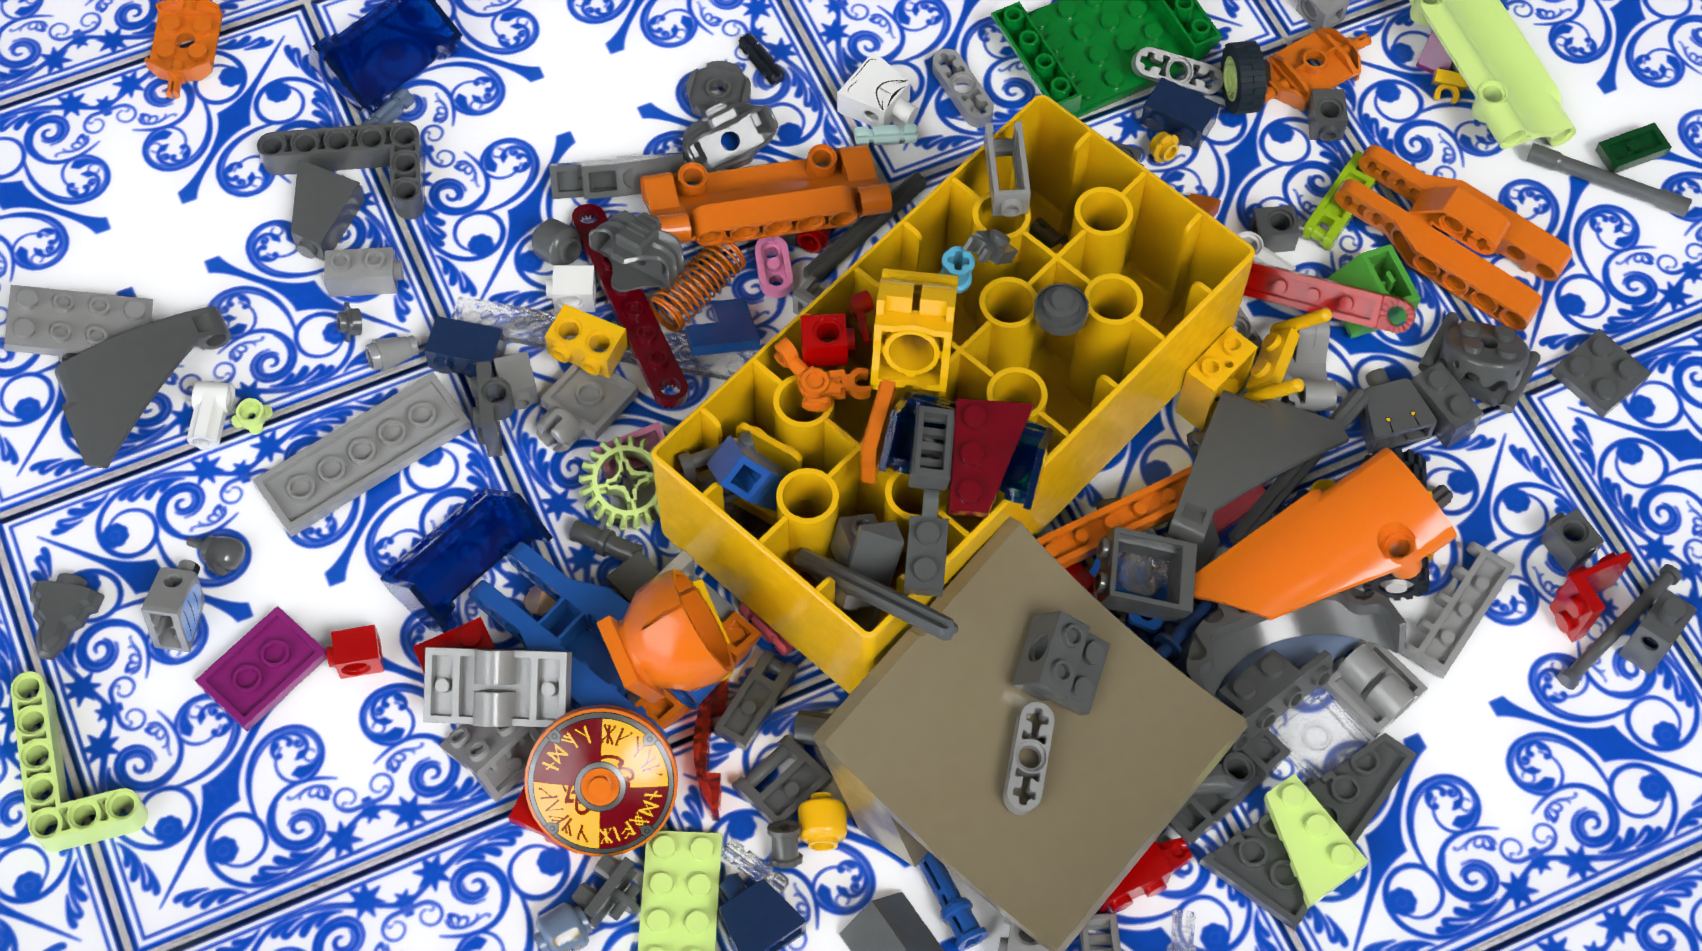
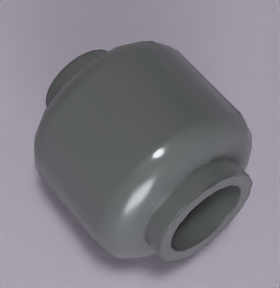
M553 218L545 220L533 232L531 244L533 253L539 259L552 266L569 265L576 261L581 253L582 244L579 232L574 227Z

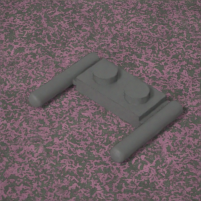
M1447 313L1418 365L1420 371L1423 372L1439 362H1442L1447 368L1446 361L1439 360V353L1445 333L1459 322V315L1457 313ZM1530 351L1526 371L1523 373L1519 385L1513 391L1505 387L1504 381H1498L1489 387H1484L1481 385L1479 377L1472 372H1467L1458 383L1468 395L1493 407L1498 405L1505 413H1512L1541 356L1536 351Z

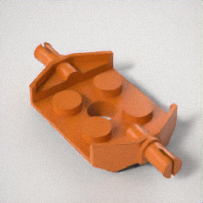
M163 0L156 3L159 14L150 58L145 57L144 60L149 71L158 78L169 81L166 96L171 99L174 97L178 99L180 97L182 84H186L187 81H202L213 72L223 13L220 5L210 0ZM185 41H194L188 48L179 47Z
M1322 27L1267 57L1265 61L1267 75L1265 103L1271 99H1277L1291 107L1305 111L1312 89H1333L1354 77L1355 82L1358 81L1361 74V58L1358 51L1372 44L1371 37L1367 36L1368 33L1364 32L1352 40L1350 37L1346 38L1335 28ZM1306 60H1319L1322 65L1312 66Z

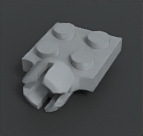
M572 364L540 398L541 406L547 409V412L536 422V434L547 447L557 440L558 444L553 448V451L558 453L569 450L583 436L590 437L596 441L637 397L638 386L615 372L612 373L609 379L599 374L597 376L588 374L580 366Z

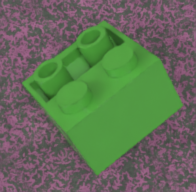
M1392 244L1360 253L1327 278L1407 299L1412 303L1415 311L1421 300ZM1399 306L1390 308L1388 311L1389 320L1394 324L1406 322V310ZM1341 320L1351 339L1380 330Z

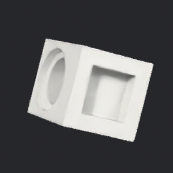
M553 265V278L546 281L547 299H553L555 312H560L564 304L584 312H595L597 282L594 265Z

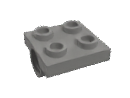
M1371 642L1366 645H1360L1350 653L1332 674L1330 680L1323 686L1374 738L1409 709L1428 690V687L1387 648Z

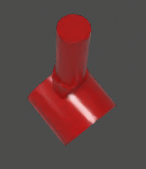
M867 290L852 295L850 311L858 322L863 344L871 343L865 313L874 310L872 298Z

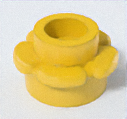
M1165 131L1160 132L1151 140L1149 152L1158 163L1170 161L1178 153L1179 139L1176 135L1171 136Z

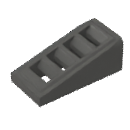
M917 405L909 468V487L937 489L940 491L947 490L951 476L956 410ZM924 422L945 424V429L923 427ZM922 438L938 439L944 441L943 444L922 441ZM921 453L942 456V459L921 457Z

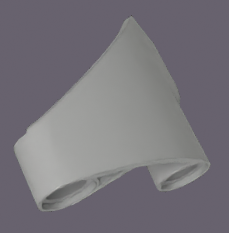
M1328 321L1297 331L1300 334V338L1282 382L1300 378L1304 381L1305 387L1301 392L1273 400L1306 411L1335 410L1337 386L1335 380H1327L1326 371L1330 337V322Z

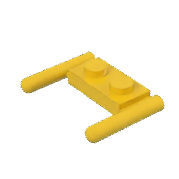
M1323 308L1272 324L1270 326V333L1263 339L1260 353L1251 368V375L1245 387L1248 392L1242 396L1261 402L1265 399H1276L1303 391L1305 384L1300 378L1282 382L1300 338V334L1297 331L1330 321L1332 312L1328 308Z

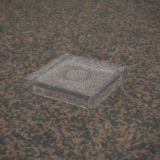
M1323 687L1316 688L1305 696L1296 708L1288 709L1268 729L1292 751L1288 756L1289 760L1311 784L1318 781L1321 776L1330 770H1334L1346 762L1353 754L1368 745L1370 741L1368 736Z

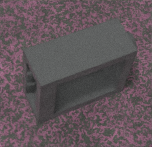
M1115 526L1104 537L1100 538L1097 545L1096 556L1100 559V569L1095 576L1093 586L1094 592L1097 593V600L1107 609L1180 623L1193 612L1197 544ZM1118 550L1169 561L1166 601L1115 591Z

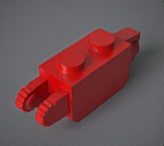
M1183 838L1159 844L1155 840L1100 907L1099 912L1102 914L1112 910L1113 913H1117L1133 904L1132 899L1143 894L1149 898L1164 891L1167 888L1166 884L1169 882L1171 874L1191 862L1192 854Z

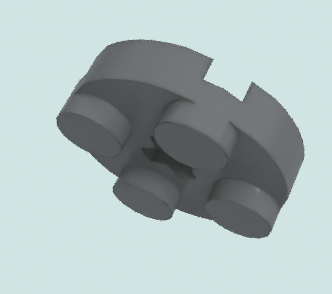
M727 61L706 63L707 67L699 71L698 68L695 69L687 80V100L690 104L691 112L696 116H701L702 110L716 103H724L726 105L737 102L750 103L751 82L742 73V69L734 63ZM718 87H723L725 93L716 95L711 90L716 91Z

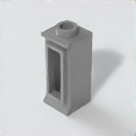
M1022 121L1014 122L1013 138L993 139V123H986L984 148L992 216L1004 215L1006 217H1015L1020 214H1028L1031 190ZM1012 156L1016 190L999 191L995 157Z

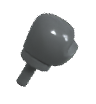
M211 535L205 541L188 538L186 542L187 546L201 550V557L206 560L207 567L218 576H224L230 571H235L245 555V545L232 537Z

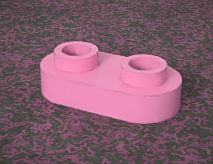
M779 236L759 239L755 244L754 250L760 289L770 298H783L793 288V272L787 243ZM774 254L776 257L768 258L767 255ZM774 282L781 283V285L774 286L771 284Z

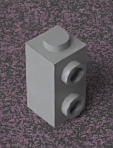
M393 247L325 251L324 281L330 297L398 293V280H403L404 271L402 260L396 259Z

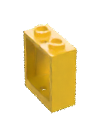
M1230 326L1186 371L1176 413L1200 431L1205 430L1209 426L1218 404L1215 398L1220 397L1223 390L1239 395L1245 389L1258 346Z

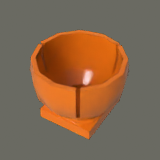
M672 569L659 574L638 589L622 620L618 621L609 615L596 622L624 688L652 704L666 698L663 688L696 691L718 683L733 671L732 655L719 624L696 586L693 585V582L681 570Z

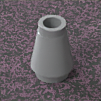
M413 335L408 337L372 339L371 344L365 345L366 357L372 371L381 370V372H384L413 356L419 355L418 345Z

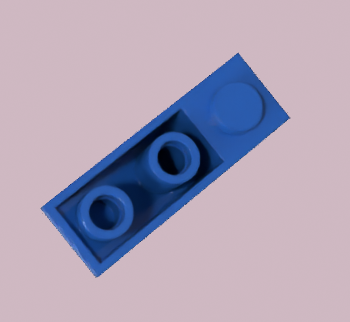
M729 435L708 461L707 466L718 483L750 503L777 512V488L781 480L790 472Z

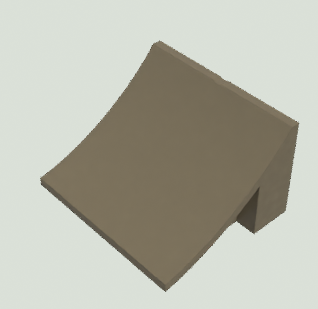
M1009 517L943 590V597H937L929 606L953 618L954 623L958 625V632L953 634L952 639L943 641L912 626L817 730L813 738L859 831L913 867H916L928 852L932 853L976 893L1049 951H1065L1248 726L1246 718L1192 681L1126 627L1093 597L1035 539L1021 522ZM1063 611L1090 626L1089 633L1110 643L1089 715H1078L1051 700L1040 701L1012 686L1034 615ZM1041 702L1052 710L1055 718L1042 798L1039 805L1029 814L1016 815L1010 812L1003 802V791L1016 718L1027 704ZM1033 713L1030 718H1026V720L1032 722V731L1027 739H1034L1036 730L1044 724V722L1038 720L1037 713ZM1029 748L1020 750L1019 760L1023 766L1027 768L1038 766L1039 758L1034 750ZM1023 777L1021 788L1017 792H1013V795L1019 797V803L1022 805L1028 799H1031V796L1025 794L1026 783L1031 778Z

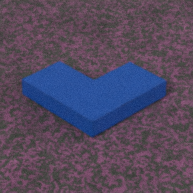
M745 298L712 301L711 312L715 323L686 325L685 336L692 356L760 349V338Z

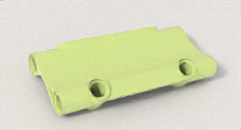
M1409 0L1412 4L1410 9L1411 19L1419 25H1430L1475 96L1471 108L1473 117L1482 123H1486L1502 149L1511 148L1540 137H1545L1551 146L1556 147L1566 143L1576 134L1577 129L1561 107V95L1558 87L1500 0Z

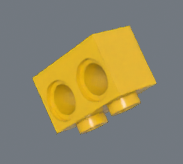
M566 304L563 305L545 335L548 354L555 360L562 363L570 362L580 366L588 374L594 376L599 374L609 379L628 348L626 328ZM568 336H576L573 339H564ZM600 348L607 349V350H605V351H603V352H596V351H595V350L600 349Z

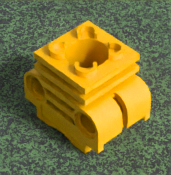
M883 268L882 278L879 283L874 324L871 389L878 390L880 381L885 379L896 382L895 387L905 388V385H911L913 389L939 391L938 396L946 397L958 276Z

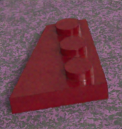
M956 399L949 515L988 517L1034 404Z

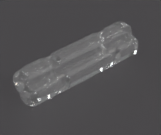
M731 839L725 845L721 852L723 859L732 865L736 863L737 869L755 882L764 879L780 895L784 893L789 885L787 876L780 871L774 872L770 864L752 851L748 850L746 852L745 846L735 839Z

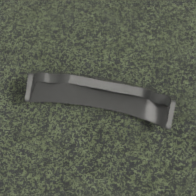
M1356 588L1332 595L1273 620H1268L1256 614L1219 603L1218 609L1206 621L1202 620L1195 631V638L1187 658V677L1212 696H1215L1218 687L1226 675L1250 654L1282 640L1309 635H1337L1357 638L1380 645L1395 653L1405 651L1407 623L1388 597L1376 591L1372 595Z

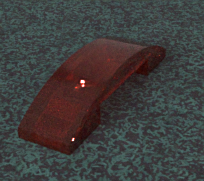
M729 678L721 681L701 702L693 737L694 765L698 789L705 809L712 821H720L722 797L721 773H708L712 716H722L728 707Z

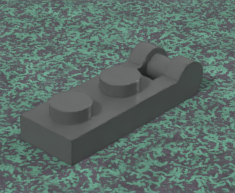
M765 650L714 727L715 735L744 751L748 749L787 686L794 680L799 669L797 665L789 661L785 664L776 659L777 655L769 650ZM770 671L777 675V678L773 681L765 677V675Z

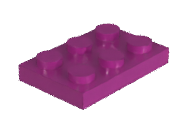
M277 606L204 671L195 682L214 702L248 732L327 659L326 649Z

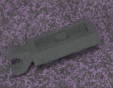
M924 488L922 517L910 516L903 594L943 597L949 519L937 518L940 490Z

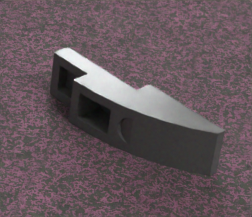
M683 152L617 157L615 160L550 164L552 198L584 197L585 200L641 194L640 176L664 172L678 173L680 167L684 165Z

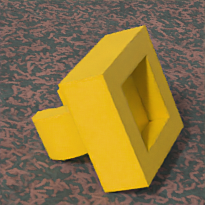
M1439 68L1433 73L1431 85L1438 86L1433 93V99L1438 101L1441 92L1449 90L1452 93L1450 104H1456L1460 97L1459 90L1463 91L1467 88V83L1462 75L1458 72Z

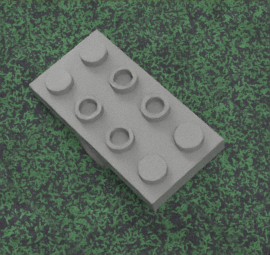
M11 285L4 351L58 356L59 361L62 363L110 338L151 323L153 299Z
M425 647L423 722L473 724V726L480 727L522 726L547 728L553 721L571 710L572 652Z

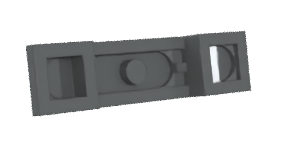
M1268 729L1261 730L1249 740L1242 750L1238 751L1247 755L1252 760L1255 766V774L1236 798L1225 799L1217 794L1191 796L1168 824L1189 845L1206 834L1231 813L1290 755L1292 751Z

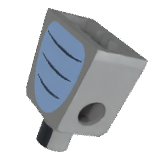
M181 560L177 569L168 567L159 569L142 605L141 611L154 648L189 653L191 651L205 602L198 578L200 566L192 560Z

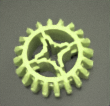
M632 435L627 437L626 445L623 446L619 436H615L613 438L614 448L612 449L607 442L602 441L600 449L603 455L595 450H591L589 457L595 464L585 461L582 464V469L591 474L580 475L578 480L581 484L589 485V487L580 490V497L592 496V499L588 500L584 507L586 510H591L596 506L599 508L593 517L596 521L600 520L604 514L609 516L606 521V527L611 528L614 519L620 520V531L626 530L627 521L632 520L634 530H639L641 527V517L646 524L651 525L654 519L650 512L652 511L659 516L656 488L653 498L646 505L640 508L637 505V491L647 487L650 483H655L651 457L652 449L650 452L645 450L648 441L644 438L640 441L639 447L633 446L634 437ZM626 457L642 461L651 472L634 470ZM615 459L617 474L613 478L606 479V482L597 484V476L601 468L607 462ZM623 471L629 481L637 482V484L632 485L630 495L624 485L619 486L616 484L621 482ZM601 494L619 496L623 499L627 510L618 509L610 505Z

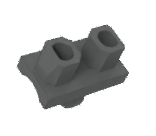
M606 853L603 854L593 870L595 875L605 881V884L599 891H596L583 882L572 895L573 903L576 906H580L589 924L595 929L607 914L618 921L624 911L635 916L640 910L638 904L633 900L640 892V889L631 883L637 875V872L633 869L635 862L626 856L620 861Z

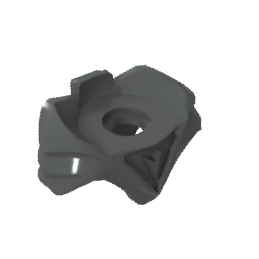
M743 102L730 105L716 103L702 110L700 114L702 118L686 129L682 140L683 156L688 163L696 162L706 168L707 172L743 167L751 163L758 151L771 142L776 134L778 122L771 108L767 105L755 106ZM726 132H733L738 137V145L732 151L724 149L721 144V138Z
M626 210L620 211L589 233V247L611 261L613 270L611 286L619 292L662 287L670 290L671 286L675 284L677 276L681 275L684 271L683 250L680 240L675 235L660 230L662 224L659 219L646 212L636 217Z

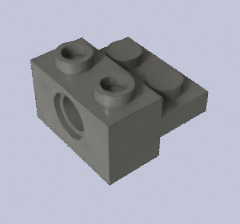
M1063 611L1034 615L1012 686L1040 701L1051 700L1078 715H1089L1110 643L1089 633L1090 626Z

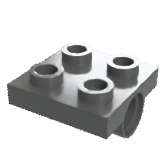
M490 361L476 362L477 376L471 377V389L476 403V407H473V420L478 432L479 445H486L489 457L503 456L500 420L507 419L515 410L512 389L507 380L494 377Z

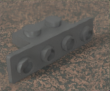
M1272 649L1218 690L1219 699L1229 708L1246 718L1248 726L1223 758L1229 753L1242 750L1261 730L1269 729L1279 716L1288 709L1296 708L1304 697L1315 688L1323 687L1333 674L1332 655L1324 650L1301 669H1298L1276 650Z

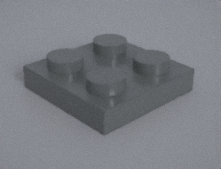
M1598 329L1558 363L1551 374L1603 419L1645 383L1650 377L1651 372L1601 329Z

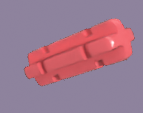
M740 603V613L747 620L751 619V624L762 633V636L769 643L775 644L774 648L781 655L786 656L795 649L793 645L744 603Z

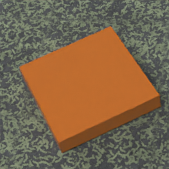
M882 379L879 383L861 444L860 479H862V482L874 485L894 420L896 382Z

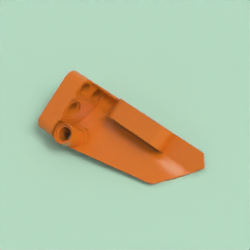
M1385 447L1325 491L1315 489L1308 492L1196 572L1194 598L1228 605L1268 620H1273L1390 573L1398 579H1411L1421 571L1422 559L1426 556L1430 557L1457 537V533L1422 483L1391 449Z

